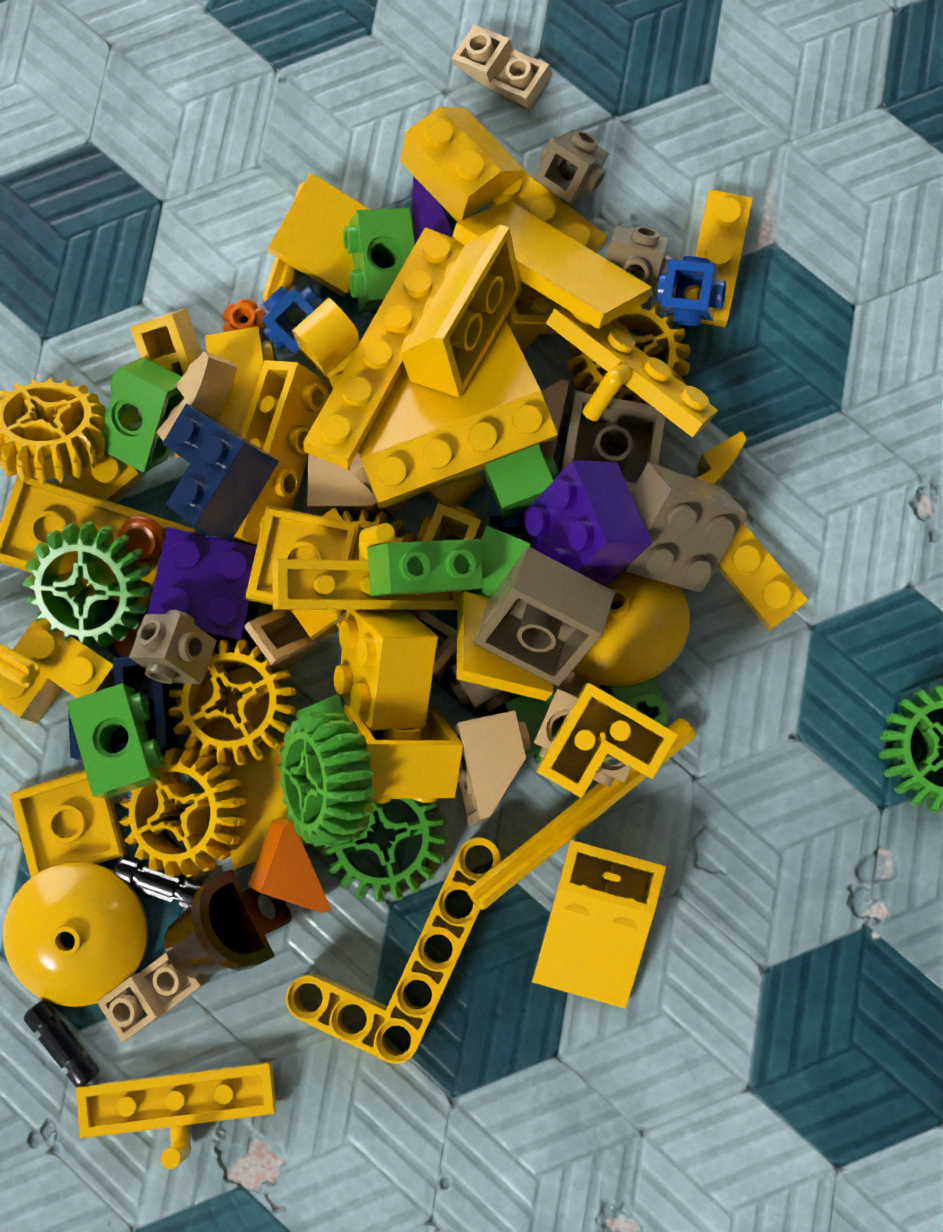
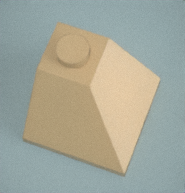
M515 710L458 722L452 729L463 743L458 785L468 827L477 825L492 815L526 760L525 750L530 749L529 733L525 722L517 721Z

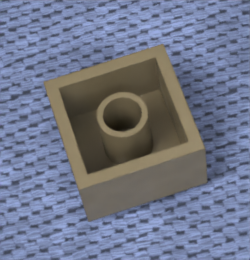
M575 391L569 412L559 474L572 460L617 462L631 493L647 463L659 464L666 417L649 404L613 398L599 420L592 421L584 416L582 410L593 394Z
M648 462L631 495L652 544L624 570L632 574L702 593L748 513L723 487Z
M527 547L488 600L473 643L559 686L603 635L615 591Z

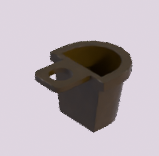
M231 869L216 875L197 889L192 904L168 926L164 936V948L173 967L182 975L193 979L226 969L236 971L252 969L275 957L265 935L290 923L292 915L286 902L259 893L253 888L243 891ZM260 895L266 896L274 904V919L267 918L260 911L258 906Z

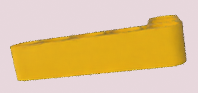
M327 298L292 330L301 352L329 383L330 377L343 373L360 343L357 328L330 298ZM477 472L429 492L440 504L451 508L452 505H462L485 482Z
M478 837L468 840L459 849L388 1006L324 975L312 973L299 977L288 987L285 999L290 1013L297 1019L385 1062L399 1064L409 1060L423 1039L481 910L473 903L472 911L468 916L464 918L454 917L449 914L446 908L447 897L454 890L460 889L467 892L470 886L501 862L500 852L496 845L488 839ZM476 846L486 847L493 854L491 868L482 874L473 873L466 865L467 853ZM433 935H444L450 940L453 951L448 960L436 962L429 958L426 953V944ZM421 980L429 985L432 992L429 1004L418 1007L408 1001L405 991L409 982ZM305 983L315 984L322 992V1003L316 1010L305 1008L299 1000L300 989ZM346 1005H358L366 1013L367 1021L362 1030H350L344 1025L342 1012ZM391 1026L404 1027L411 1037L410 1047L401 1052L393 1051L389 1048L385 1040L388 1028Z

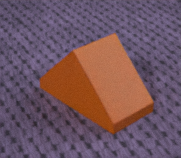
M282 817L272 820L248 886L259 893L320 913L330 910L329 902L300 836L294 830V823Z

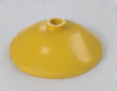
M623 570L606 586L615 591L612 603L621 602L623 606L618 609H610L603 635L572 670L579 677L599 685L629 686L647 681L659 675L680 655L690 631L689 606L681 587Z
M88 862L58 864L39 872L29 879L11 901L3 926L5 955L11 970L20 983L40 999L67 1007L92 1005L129 977L135 975L139 969L148 942L146 913L135 890L128 882L121 880L113 874L114 871ZM62 932H69L74 936L75 944L72 948L65 947L61 943L60 936Z

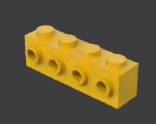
M264 361L240 435L276 458L279 463L233 537L232 542L257 547L266 505L292 510L308 461V453L304 452L303 441L326 403L332 387L331 384L298 362Z

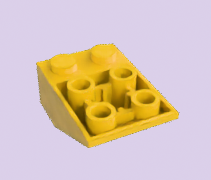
M570 840L532 982L626 1009L654 917L666 866Z

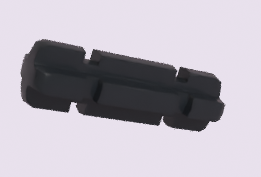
M122 856L118 860L113 872L121 880L128 882L131 887L137 885L138 891L171 903L174 900L180 901L179 906L188 908L192 904L197 889L203 885V883L189 878L184 882L181 880V875L174 877L165 875L164 869L159 871L148 869V863L144 867L140 866V860L129 856Z
M45 1000L36 1003L26 1012L24 1021L33 1033L38 1031L41 1034L38 1038L60 1068L66 1067L69 1070L66 1075L77 1088L87 1085L98 1075L99 1067L90 1055L84 1057L82 1052L85 1049L62 1019L56 1021L54 1016L57 1013Z

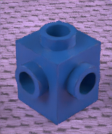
M684 256L683 260L668 259L666 274H661L659 278L657 301L661 302V307L667 315L674 314V323L685 326H700L701 320L713 321L715 308H723L726 281L720 280V274L716 265L711 264L707 258ZM692 289L701 290L700 300L686 299V296Z
M296 284L289 291L280 286L263 303L269 310L261 320L267 326L263 332L279 349L283 350L287 346L295 354L299 347L292 330L299 324L291 323L287 318V312L291 308H299L304 313L305 319L324 301L309 286L303 291Z

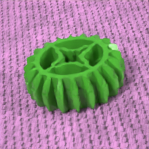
M88 521L81 526V529L76 523H70L63 527V532L60 530L52 531L47 535V542H41L34 547L33 552L37 557L28 560L25 566L34 575L24 579L22 585L34 590L35 593L27 598L25 604L39 606L41 611L35 615L34 621L46 618L51 623L49 633L56 631L58 628L64 632L65 641L71 636L76 639L79 637L81 644L89 648L96 641L102 648L109 646L114 638L120 641L125 639L130 634L129 628L136 629L142 623V617L139 613H145L149 610L150 602L143 596L150 594L153 591L154 585L141 580V578L150 573L151 567L137 565L136 560L141 557L142 550L134 549L132 552H129L125 548L129 543V536L122 535L117 540H114L113 526L106 525L98 532L95 522ZM78 551V561L73 563V571H69L65 575H58L59 566L64 555L67 552ZM103 561L110 566L114 573L107 570ZM84 578L89 580L87 585L92 584L96 591H89L90 585L85 587L84 582L81 580ZM112 596H120L115 614L110 617L99 618V609L103 607V601L110 599Z
M942 685L933 687L930 696L923 689L914 692V703L908 699L901 700L898 703V708L902 715L892 713L886 718L888 724L896 731L888 730L880 733V739L891 743L892 748L880 751L879 757L884 760L893 759L894 766L887 768L884 771V775L887 778L899 775L902 780L896 784L895 792L902 794L912 789L913 792L909 803L912 806H919L927 798V811L932 814L938 813L942 808L943 787L931 783L925 777L930 773L936 772L938 769H943V759L934 761L940 755L938 749L942 748L938 743H943V726L939 722L933 724L926 714L934 712L943 713ZM914 729L917 731L915 736L922 745L921 757L915 764L912 759L910 745Z
M325 711L314 712L309 716H301L300 720L292 721L290 730L286 731L284 736L285 745L281 746L280 749L282 764L278 768L281 771L282 781L279 785L283 788L284 793L282 802L288 808L287 818L289 821H294L296 834L301 835L306 844L313 843L314 846L325 845V847H333L347 843L352 839L360 838L362 830L368 827V815L373 813L371 796L376 792L372 787V776L375 773L371 771L369 763L372 755L365 750L366 739L364 735H358L356 722H350L346 714L327 713Z
M398 799L407 803L419 818V820L409 823H393L389 820L383 803L371 802L373 813L369 814L368 827L361 833L360 838L352 839L339 846L324 847L320 850L322 857L336 855L338 861L327 868L328 873L334 875L345 869L347 874L342 878L340 887L348 889L355 880L359 881L356 897L361 899L365 898L368 894L370 886L375 887L374 898L376 902H384L386 887H391L392 895L396 901L402 900L403 890L401 884L407 882L413 893L419 892L421 887L415 879L419 872L428 880H432L435 877L434 872L425 866L428 859L436 863H443L444 861L443 855L432 852L433 844L445 845L448 843L447 836L433 834V828L442 827L446 824L445 817L440 816L430 819L428 813L436 810L439 806L438 801L422 805L414 799ZM377 815H379L380 822L383 823L386 829L397 832L407 830L404 833L397 834L395 842L390 841L393 844L387 849L390 861L382 845L370 842L361 844L362 841L372 839L373 832L378 833L375 830L380 825ZM422 834V845L418 856L406 870L400 873L398 866L399 846L403 841ZM365 850L374 851L380 859L381 866L384 867L386 877L379 878L365 873L356 866L349 854Z

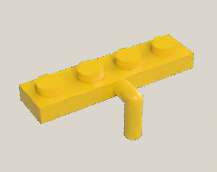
M562 306L554 308L546 322L548 326L607 371L582 410L584 416L589 420H599L623 384L692 438L705 428L718 412L709 403L708 397L701 390L693 386H686L672 375V370L666 363L660 359L649 357L637 348L633 338L624 331L613 329L608 324L595 328Z
M388 523L367 527L360 532L359 560H272L273 610L455 611L458 610V599L461 597L462 591L370 596L367 548L393 540L395 531Z
M272 1061L90 1084L76 1088L80 1139L169 1127L171 1146L163 1151L160 1158L161 1164L167 1169L176 1168L189 1157L191 1153L189 1125L270 1115L277 1112Z

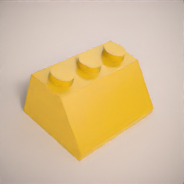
M499 225L467 243L457 260L452 261L447 267L442 285L436 295L430 297L426 302L421 320L413 333L411 332L405 337L401 347V358L403 359L410 382L459 398L461 397L522 291L512 237L508 226Z

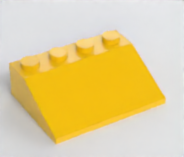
M505 318L460 398L410 382L404 367L357 453L380 510L485 470V464L536 444L540 448L551 445L558 436L542 392ZM341 374L329 378L332 388L335 387Z

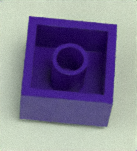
M572 460L521 515L536 551L605 587L652 544L617 462Z
M167 527L148 614H167L169 610L181 611L192 616L195 619V625L211 637L238 642L242 637L249 600L245 596L257 547Z

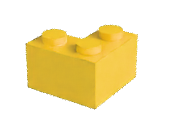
M46 618L40 621L33 620L12 649L14 652L39 665L40 674L35 678L34 684L30 687H23L0 674V704L19 718L37 724L62 689L79 698L114 686L113 662L91 647L89 648L81 644L79 639L70 636L65 641L64 632L58 628L56 631L49 633L51 623Z
M588 682L584 685L536 768V772L580 798L585 794L607 754L644 776L654 779L679 734Z

